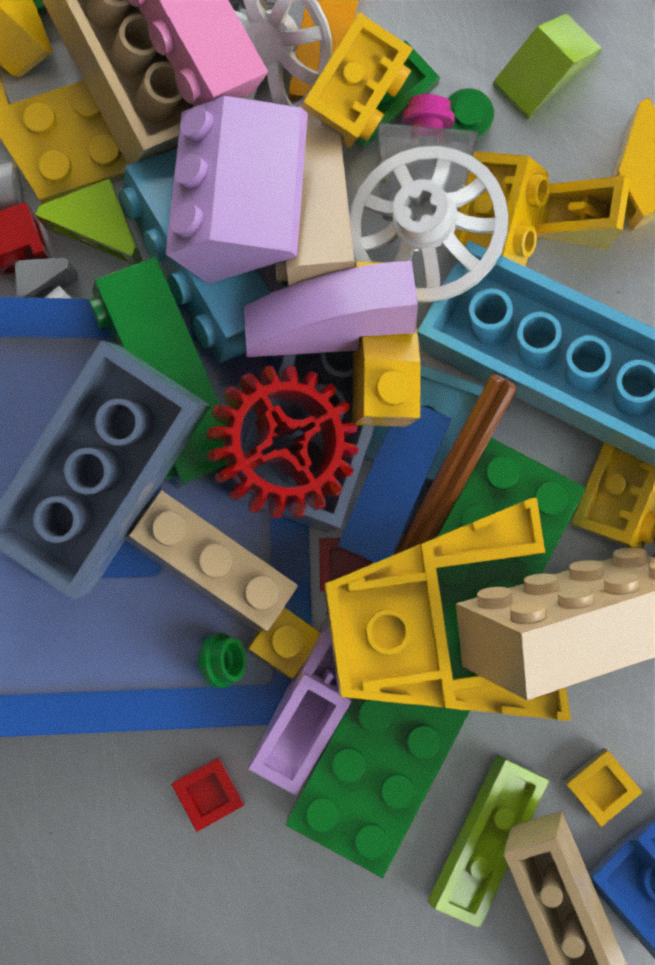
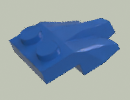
M654 818L619 841L589 873V876L598 895L655 959Z

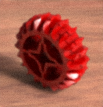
M267 366L261 371V383L251 373H247L240 379L243 392L230 386L223 393L230 407L216 405L211 412L215 420L224 424L225 427H210L206 431L207 439L222 442V447L207 453V459L209 462L225 460L227 468L218 472L215 475L217 483H223L231 477L236 480L238 484L229 493V498L233 501L240 499L247 491L252 495L248 502V511L251 513L259 512L266 500H268L269 516L273 519L282 517L285 504H287L293 518L301 517L305 514V501L314 510H319L326 505L323 492L335 497L343 490L335 476L348 478L354 472L351 465L341 458L353 457L358 454L359 447L357 445L344 442V437L357 432L358 425L352 422L342 424L339 416L345 414L350 409V404L341 402L334 407L330 403L329 399L336 391L334 385L329 384L320 392L314 389L318 381L317 373L309 372L302 379L301 383H298V373L295 366H287L283 370L281 380H279L274 368ZM270 399H282L293 402L304 408L311 416L302 420L292 419L282 411L279 405L274 407ZM252 406L258 417L254 423L259 431V441L254 449L243 455L240 442L241 426L246 413ZM298 430L303 431L302 435L292 440L293 445L287 449L279 451L275 449L266 455L261 453V451L273 444L272 440L276 437L284 436L287 433L290 436ZM320 431L323 440V454L317 471L312 475L308 468L312 462L307 452V445L310 438ZM263 464H273L280 468L286 478L292 476L297 487L276 486L260 478L252 469Z

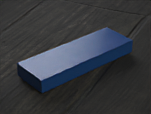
M420 405V418L407 427L389 426L337 546L375 563L392 556L452 418Z

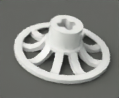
M243 0L248 15L237 11L235 13L268 70V84L274 103L301 107L333 55L332 35L325 14L317 0H300L308 10L315 26L298 30L295 21L287 14L295 0H277L273 9L268 10L262 7L259 0ZM320 40L318 71L310 69L296 58L294 52L297 49V45ZM284 67L295 78L312 85L305 96L294 105L290 102L283 83ZM257 89L254 93L243 98L254 100Z
M442 146L417 147L402 151L385 160L368 175L359 187L352 202L349 215L353 252L356 261L372 262L366 252L382 248L398 238L401 239V244L394 262L411 260L415 249L422 250L427 288L416 287L417 301L424 303L447 300L463 294L478 284L492 270L503 251L509 220L505 196L498 181L489 169L471 155L457 149ZM437 159L431 181L426 179L413 181L405 164L418 160ZM451 162L465 167L477 176L471 184L461 190L449 193L443 190L448 179ZM394 171L402 187L396 194L394 201L383 200L372 195L371 193L378 183ZM487 189L493 202L495 218L467 216L458 212L457 208L473 201ZM364 207L381 215L393 217V221L387 228L376 234L362 237L361 221ZM455 229L474 233H493L489 248L481 261L461 244L453 234ZM442 244L459 263L470 271L458 280L441 286L436 247Z

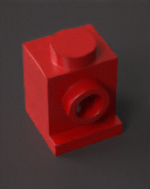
M27 202L0 211V275L15 274V262H18V260L51 258L38 218Z

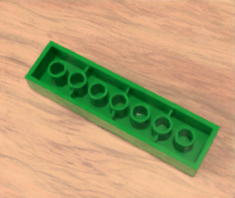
M490 438L437 537L528 499L537 498L545 553L436 568L453 679L477 675L462 667L456 603L476 598L477 593L482 589L514 587L524 584V579L527 576L543 573L586 490V487L493 438ZM351 698L352 702L314 764L289 811L285 825L375 875L384 878L471 710Z

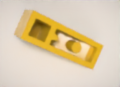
M356 261L355 268L366 265L379 264L380 262ZM417 327L416 333L359 337V350L353 351L352 423L361 426L407 427L420 418L421 361Z

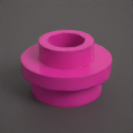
M420 94L409 99V107L404 109L402 121L405 125L412 127V133L415 135L438 137L443 134V130L449 129L454 125L455 114L450 111L451 102L449 99L439 95Z

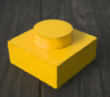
M284 607L268 632H256L245 649L287 678L293 679L307 659L321 632Z
M605 748L564 781V784L601 827L643 793L613 755Z

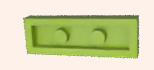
M498 754L496 755L427 902L435 910L480 929L509 868L503 853L511 826L532 819L550 780Z

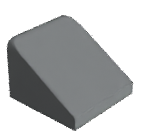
M66 258L18 260V262H15L17 297L33 298L48 287L53 286L56 288L60 286L64 289L78 280L76 269Z

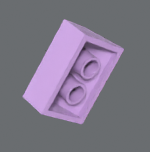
M223 95L181 112L166 246L167 256L208 284L297 257L308 116L305 110L301 107Z

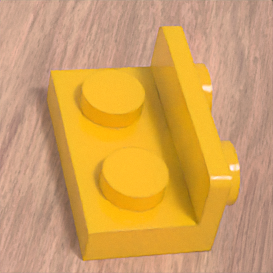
M359 12L303 101L301 108L342 134L344 138L341 143L348 148L352 146L359 136L368 141L384 116L382 112L376 109L385 93L395 97L411 72V69L403 64L413 48Z
M474 151L473 157L485 165L493 174L506 199L509 216L508 233L501 255L526 267L528 257L533 254L536 247L537 233L535 228L540 209L546 204L549 197V172L530 156ZM470 171L468 172L465 187L477 178ZM487 189L473 201L459 207L458 212L467 216L495 218L493 202ZM455 229L453 232L464 247L468 240L488 249L493 233H474Z
M604 442L571 524L579 530L624 545L626 548L643 549L645 543L652 544L655 540V467Z

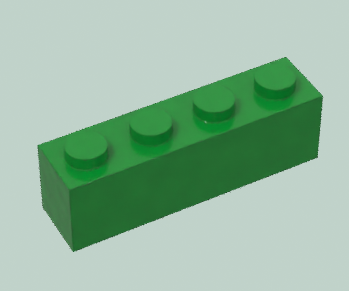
M155 256L95 279L92 290L94 297L87 301L98 329L102 330L108 327L114 344H119L211 405L164 480L173 478L176 487L180 488L227 468L225 460L209 462L207 459L208 452L222 447V442L211 441L206 438V431L210 427H225L224 424L215 420L211 415L213 408L216 405H220L157 257Z

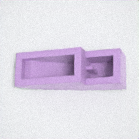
M412 260L372 264L332 272L272 292L244 306L247 357L358 351L359 337L416 333L418 301Z
M328 616L319 630L321 633L307 659L288 685L248 765V770L295 796L352 702L351 698L339 696Z

